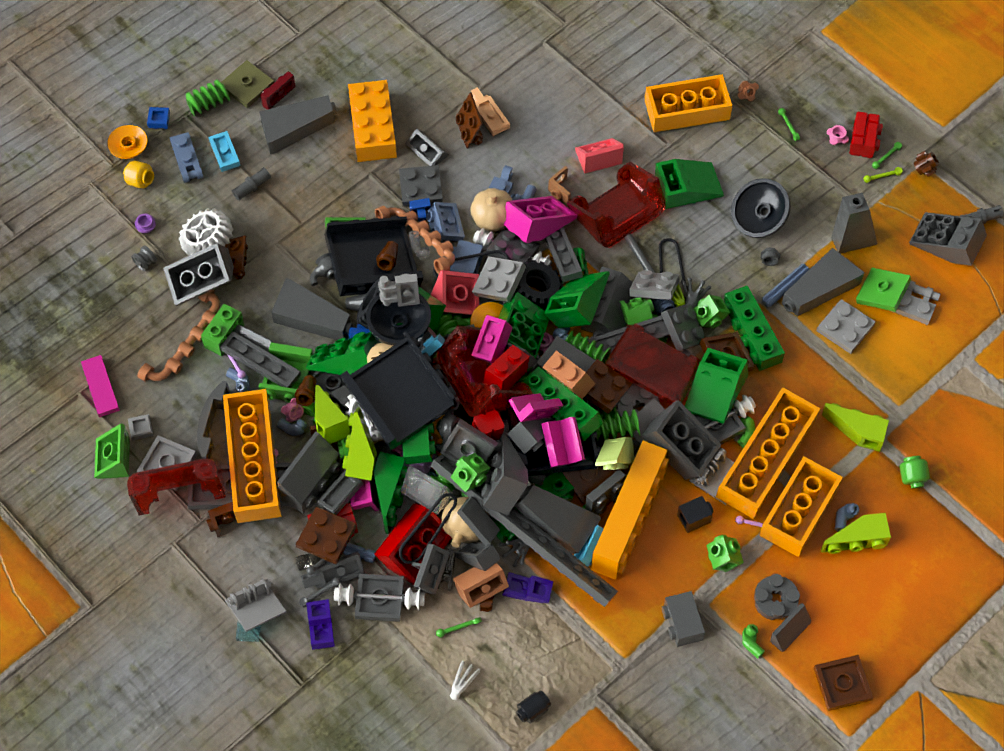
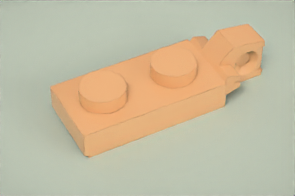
M478 87L471 90L481 120L492 136L509 129L510 123L492 97L488 95L483 96Z

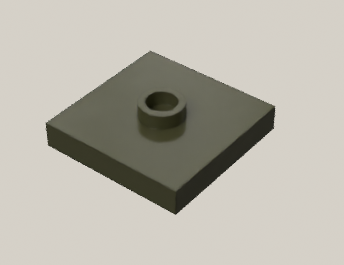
M248 60L221 81L228 94L246 108H249L256 102L266 88L275 83L272 78Z

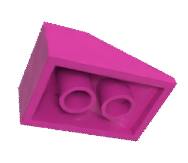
M553 196L512 200L506 202V221L504 226L510 232L520 237L521 241L531 243L532 241H540L577 219L578 215Z

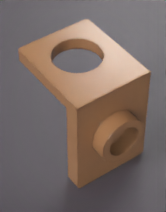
M565 166L549 179L548 191L554 198L560 200L568 207L571 201V193L560 185L567 179L568 168Z

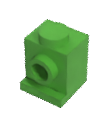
M637 297L631 299L629 303H625L624 300L620 301L624 320L628 326L653 318L651 312L654 311L651 299L646 300L645 298Z

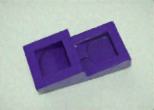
M511 572L507 573L506 580L509 587L503 590V596L531 602L549 603L553 581L533 575L528 578Z
M329 599L306 602L312 650L335 647Z

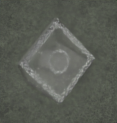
M411 465L407 469L401 488L402 494L429 510L443 494L452 493L447 486ZM451 496L444 497L432 512L438 514L453 498Z

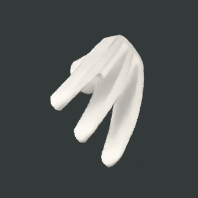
M464 660L460 663L452 685L450 697L453 700H458L460 694L480 673V669H477L465 681L473 668V665L470 664L462 678H460L464 667Z

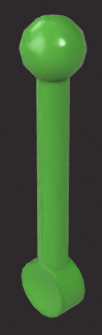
M780 108L778 114L785 120L793 134V139L795 141L800 140L799 134L796 133L785 114L786 110Z
M896 142L888 153L872 163V167L878 169L880 164L896 150H901L902 144Z
M481 617L444 630L438 629L436 635L441 638L446 633L482 622Z

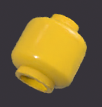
M134 160L129 162L124 168V179L130 186L144 189L154 180L152 167L147 163Z

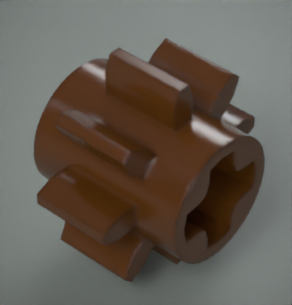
M926 151L917 154V161L914 162L917 172L920 175L926 173L927 177L936 173L939 161L933 152L927 154Z

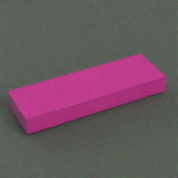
M99 355L81 361L99 418L120 411L102 356Z

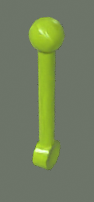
M896 167L893 171L874 176L866 175L863 180L865 183H869L871 180L894 174L900 176L903 170L901 167Z

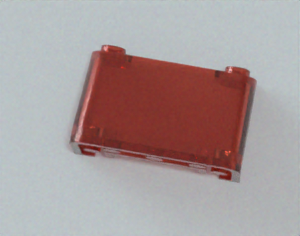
M628 162L618 170L616 175L618 185L590 203L587 202L586 198L579 195L567 201L568 208L578 215L577 220L605 248L614 246L628 234L634 233L660 216L665 210L666 204L659 178L632 162Z
M638 324L628 325L605 364L632 383L659 397L660 401L663 402L666 399V403L669 404L668 407L676 400L683 403L692 387L701 360L693 355L687 356L644 332L645 329Z
M457 326L439 348L437 360L469 416L486 415V412L492 410L499 412L512 408L509 402L512 397L533 394L530 387L524 382H518L508 390H500L498 384L488 386L487 383H483L485 371L491 363L472 356L481 327Z
M204 457L142 470L131 475L127 481L129 497L139 516L150 514L149 507L154 501H159L158 491L201 483L202 491H210L214 495L215 500L226 497L221 466L214 457Z

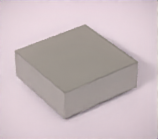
M149 414L128 419L132 441L154 436Z

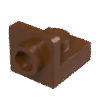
M233 502L209 510L210 519L206 521L210 532L215 531L217 538L220 537L221 533L218 525L229 524L236 519Z

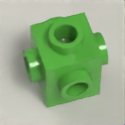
M708 295L706 298L701 299L694 308L699 325L707 328L720 326L722 320L730 314L729 309L720 296Z
M476 453L467 457L464 455L457 461V467L450 478L465 492L481 486L486 481V474L490 467Z
M720 535L706 545L708 557L714 570L728 572L744 563L740 552L741 547L736 538Z

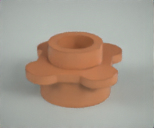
M746 80L743 81L738 88V98L741 100L748 99L750 102L753 101L759 85L757 83L752 84Z

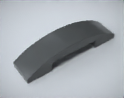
M222 381L212 391L200 414L197 440L205 466L210 465L214 450L212 439L208 437L216 409L224 410L223 395L230 393L227 381Z

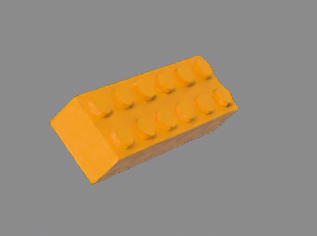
M782 387L720 484L716 498L754 519L816 421L821 408Z
M260 389L223 395L233 510L237 523L282 517L277 484L278 477L270 401L267 390Z
M642 441L593 551L592 571L615 580L619 573L623 574L627 565L628 554H632L636 536H639L642 531L644 517H648L652 506L650 505L652 499L656 498L660 488V481L664 480L669 462V459L666 458L667 449Z

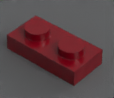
M286 72L274 84L262 92L261 100L265 109H271L296 87L292 73Z

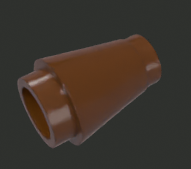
M387 242L378 254L376 261L380 269L389 271L396 266L398 244L396 242Z
M305 376L295 392L296 402L302 406H309L315 401L317 380L314 376Z

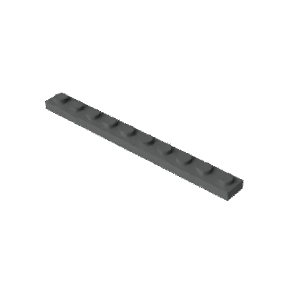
M442 454L433 461L431 467L439 475L447 479L456 489L462 491L469 498L473 497L491 517L499 521L508 531L520 538L524 544L530 546L543 559L556 567L560 573L567 576L579 588L587 592L596 602L605 607L617 594L618 591L514 507L508 516L483 507V497L481 496L483 484L465 492L450 478L457 467L455 462Z

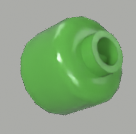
M921 456L904 458V462L899 466L902 483L911 485V489L924 487V482L930 479L927 460L921 459Z

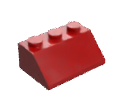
M413 504L374 554L389 570L399 576H404V579L412 585L416 581L419 569L411 566L412 564L404 563L399 557V549L430 510V507L427 505ZM433 511L404 546L402 555L405 560L412 561L417 559L440 526L442 521ZM442 527L432 544L444 549L451 540V537L445 533ZM423 557L416 563H422Z

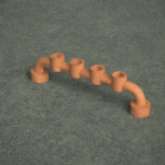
M385 206L375 209V217L379 219L390 218L392 215L398 217L407 216L405 226L409 225L416 236L421 235L426 244L435 247L437 253L441 256L434 260L436 272L439 274L442 270L450 271V266L455 262L452 243L450 241L441 243L440 233L436 230L430 233L429 225L425 220L418 223L417 215L413 210L406 213L400 208H387Z
M215 289L198 296V299L205 303L211 301L212 306L209 310L205 311L198 325L192 328L185 342L183 341L179 345L177 352L167 361L165 368L161 372L155 373L154 367L145 363L138 372L137 377L144 382H147L149 379L152 381H162L172 372L174 374L180 372L183 366L180 361L184 356L190 358L193 355L195 347L192 345L196 340L200 343L202 342L201 334L220 308V300L214 294Z

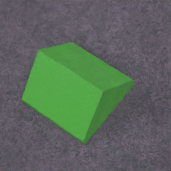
M119 424L96 438L94 478L129 477L130 437L124 424Z

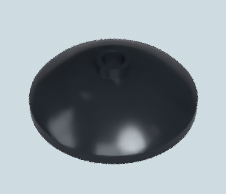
M762 178L750 181L737 192L733 199L731 207L732 220L737 229L746 236L752 238L768 237L780 230L787 221L791 208L790 197L785 188L774 180ZM765 210H768V213L766 215H763V212Z
M378 294L368 306L366 321L369 331L376 339L388 345H395L405 338L403 334L405 331L410 337L415 336L417 340L426 333L431 323L430 306L421 294H419L420 304L398 307V302H394L389 306H385L380 300V294Z

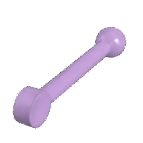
M228 355L238 372L237 376L241 379L244 378L246 373L240 369L236 360Z
M741 515L736 517L738 524L746 523L758 527L763 525L760 522L744 519Z

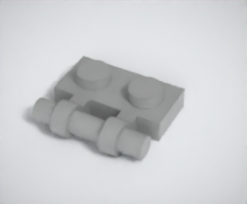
M417 274L395 276V281L391 282L387 276L380 277L378 288L383 305L389 306L394 302H398V307L420 304Z
M911 281L894 313L928 325L936 307V304L929 302V299L938 301L940 293L933 291V288H924ZM914 292L924 297L920 299L912 296L911 293Z

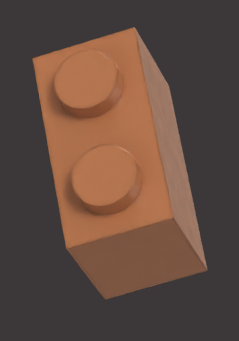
M557 350L543 366L549 375L581 399L596 384L585 371Z
M497 563L487 571L473 567L453 578L459 596L469 608L509 587L503 569Z

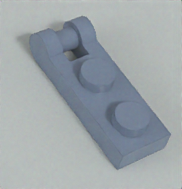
M189 132L169 137L184 183L190 182V179L204 178Z

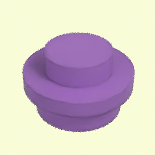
M146 213L140 214L135 221V227L141 233H149L156 226L155 219Z

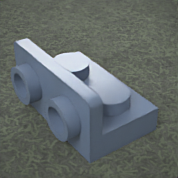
M434 202L426 214L431 232L436 230L440 233L441 243L443 240H463L465 235L456 203Z

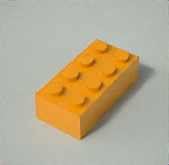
M723 74L646 87L645 105L653 132L730 120L732 103Z
M387 80L348 84L357 162L397 158Z
M803 456L763 523L759 536L799 557L839 489L843 477Z

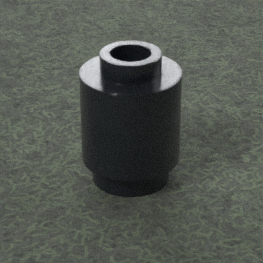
M543 691L533 692L517 704L518 710L516 714L523 723L527 721L531 724L548 711L551 702Z

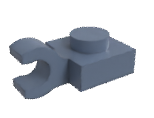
M505 165L501 177L494 176L489 188L504 190L510 194L513 183L509 181L513 176V167Z

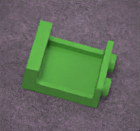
M271 342L269 353L299 370L301 376L292 388L279 386L264 377L263 383L259 384V390L266 389L269 400L280 399L290 403L291 399L295 398V392L305 376L310 375L311 370H307L306 365L313 352L312 349Z

